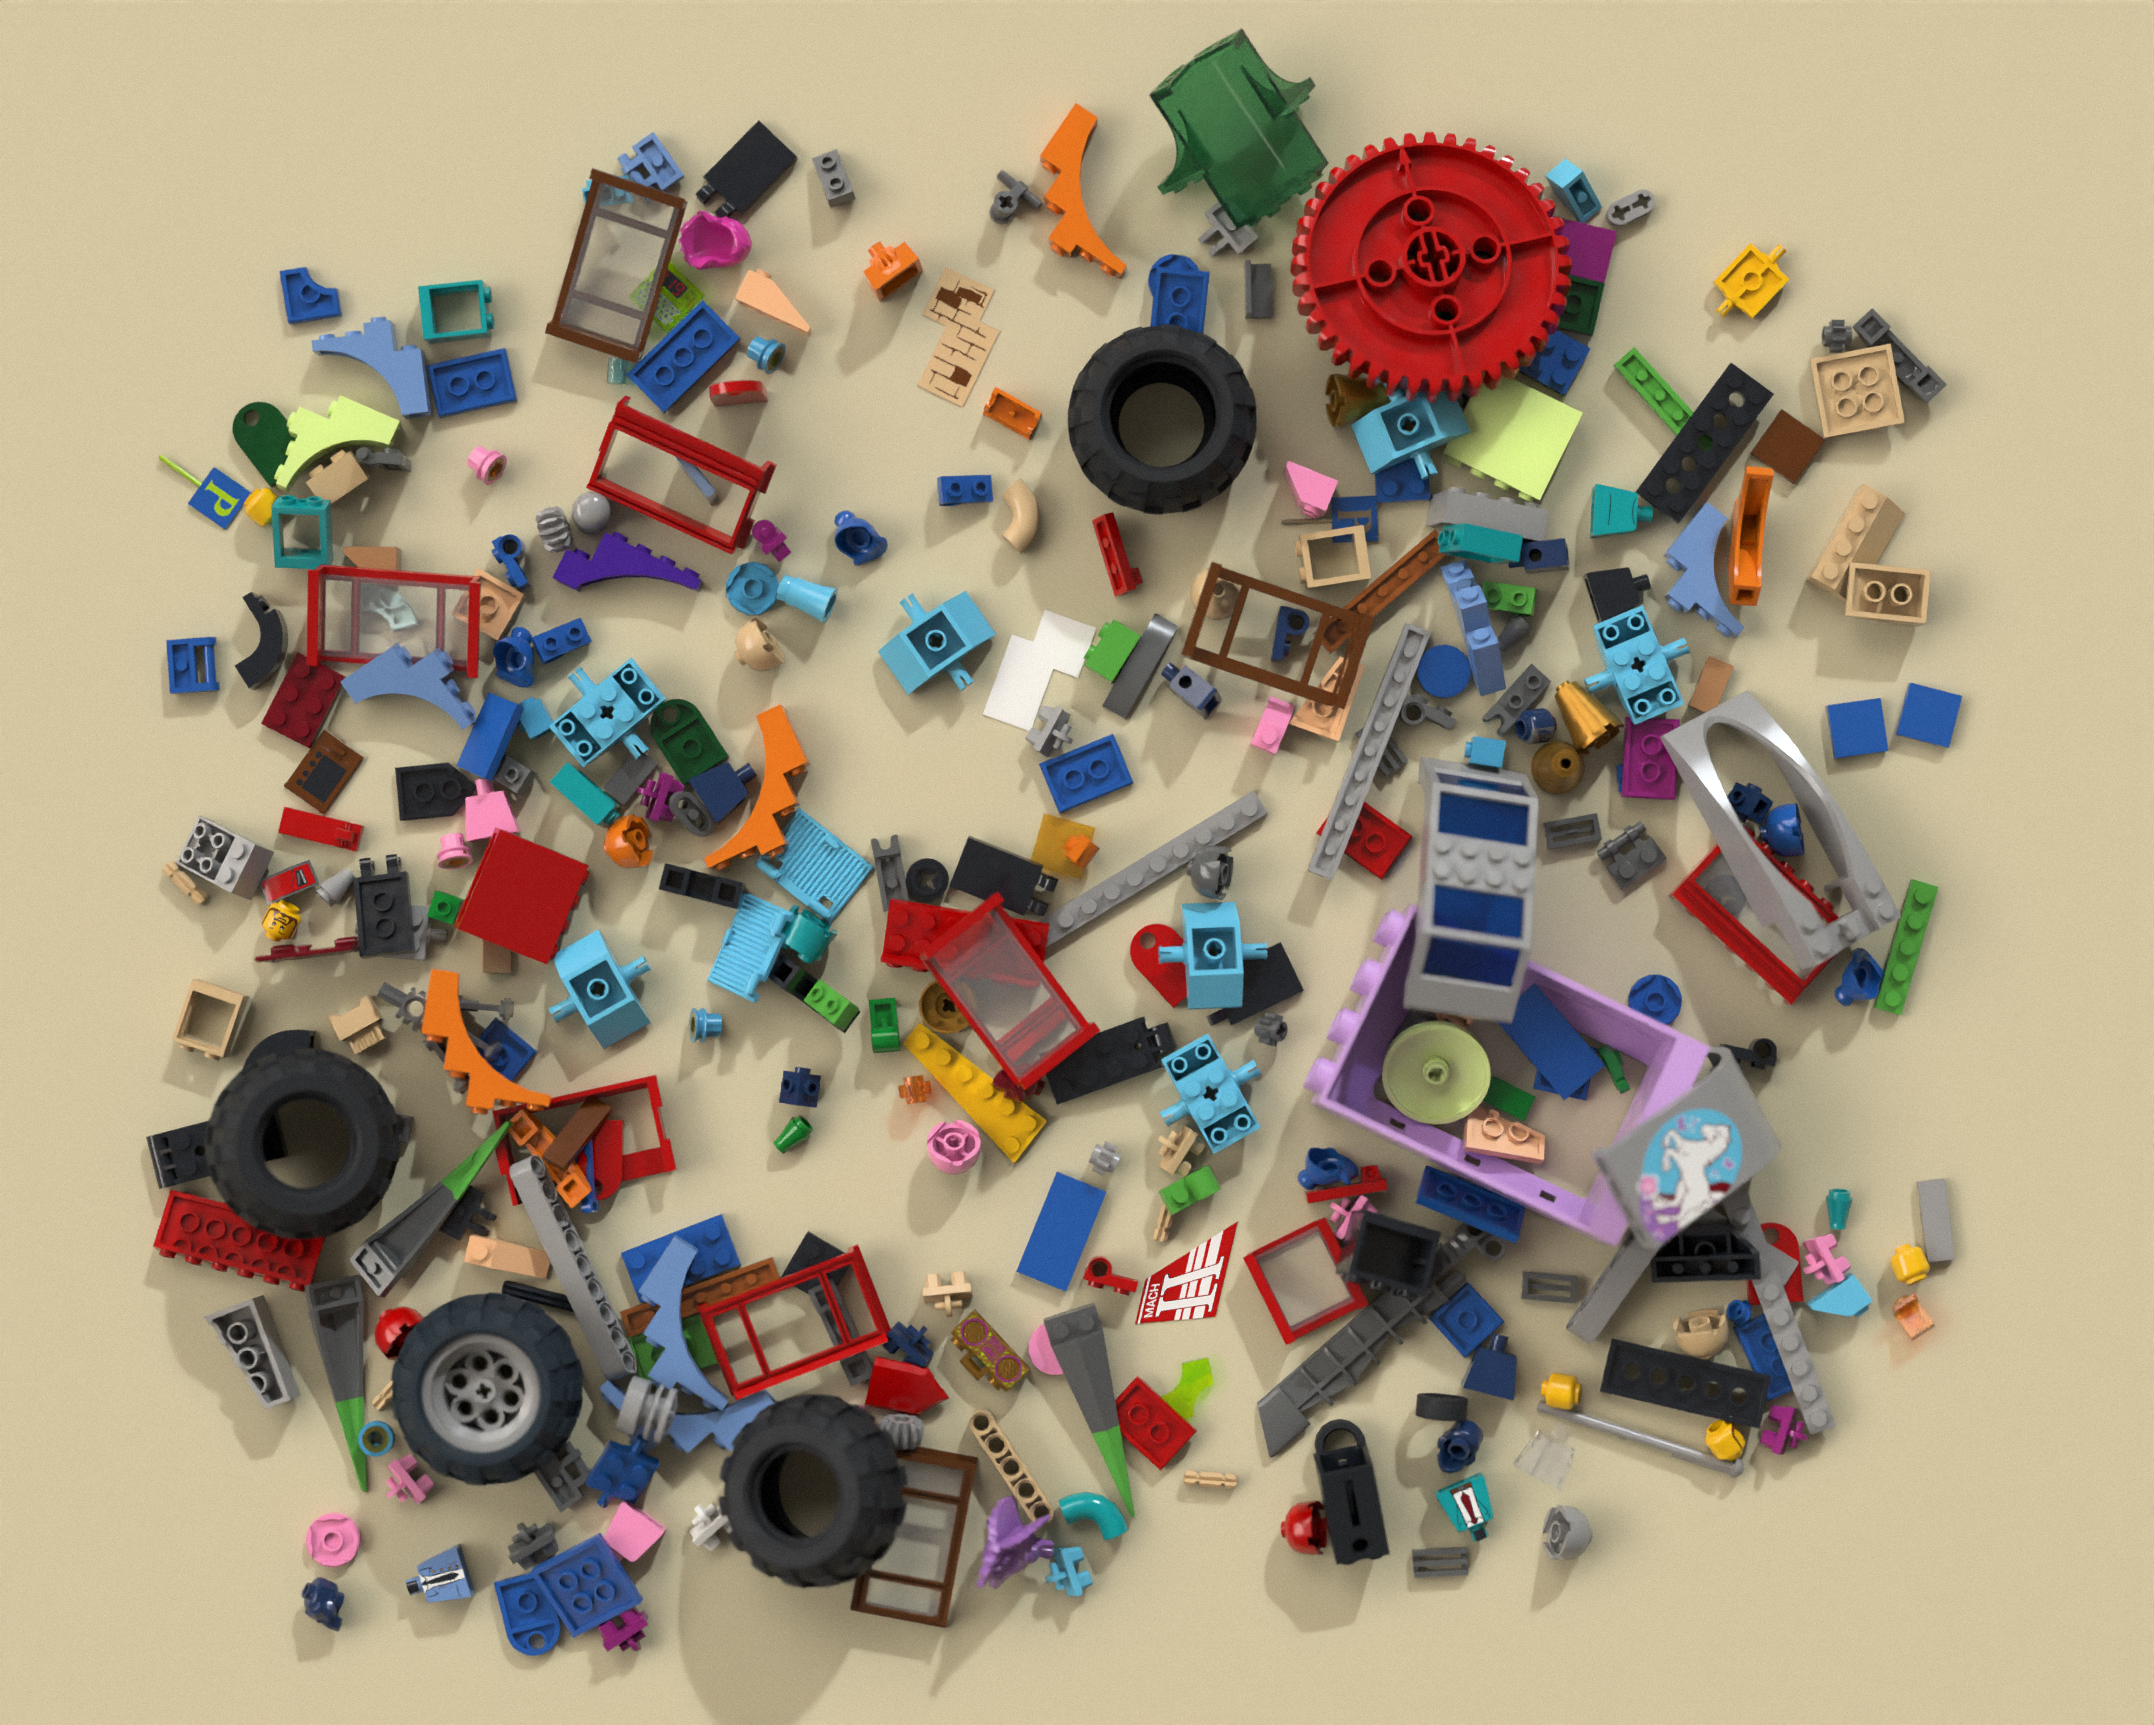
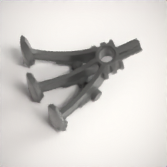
M384 982L377 996L399 1008L396 1018L399 1019L403 1016L404 1024L408 1025L413 1022L412 1030L414 1032L420 1030L421 1032L426 1006V992L422 990L416 994V988L412 987L409 993L406 994ZM459 995L460 1009L463 1011H497L500 1014L499 1017H503V1020L513 1018L514 1001L511 998H504V1000H501L500 1005L479 1003V1001L462 1000V995ZM414 1001H419L423 1005V1013L418 1017L410 1012V1005ZM466 1029L472 1043L485 1050L486 1060L490 1062L496 1061L504 1048L502 1043L496 1040L495 1042L491 1041L489 1045ZM425 1036L426 1039L423 1040L425 1046L430 1051L434 1049L444 1063L447 1049L443 1043L427 1041V1036ZM467 1074L465 1079L455 1078L457 1082L454 1083V1092L463 1094L468 1091L470 1076Z

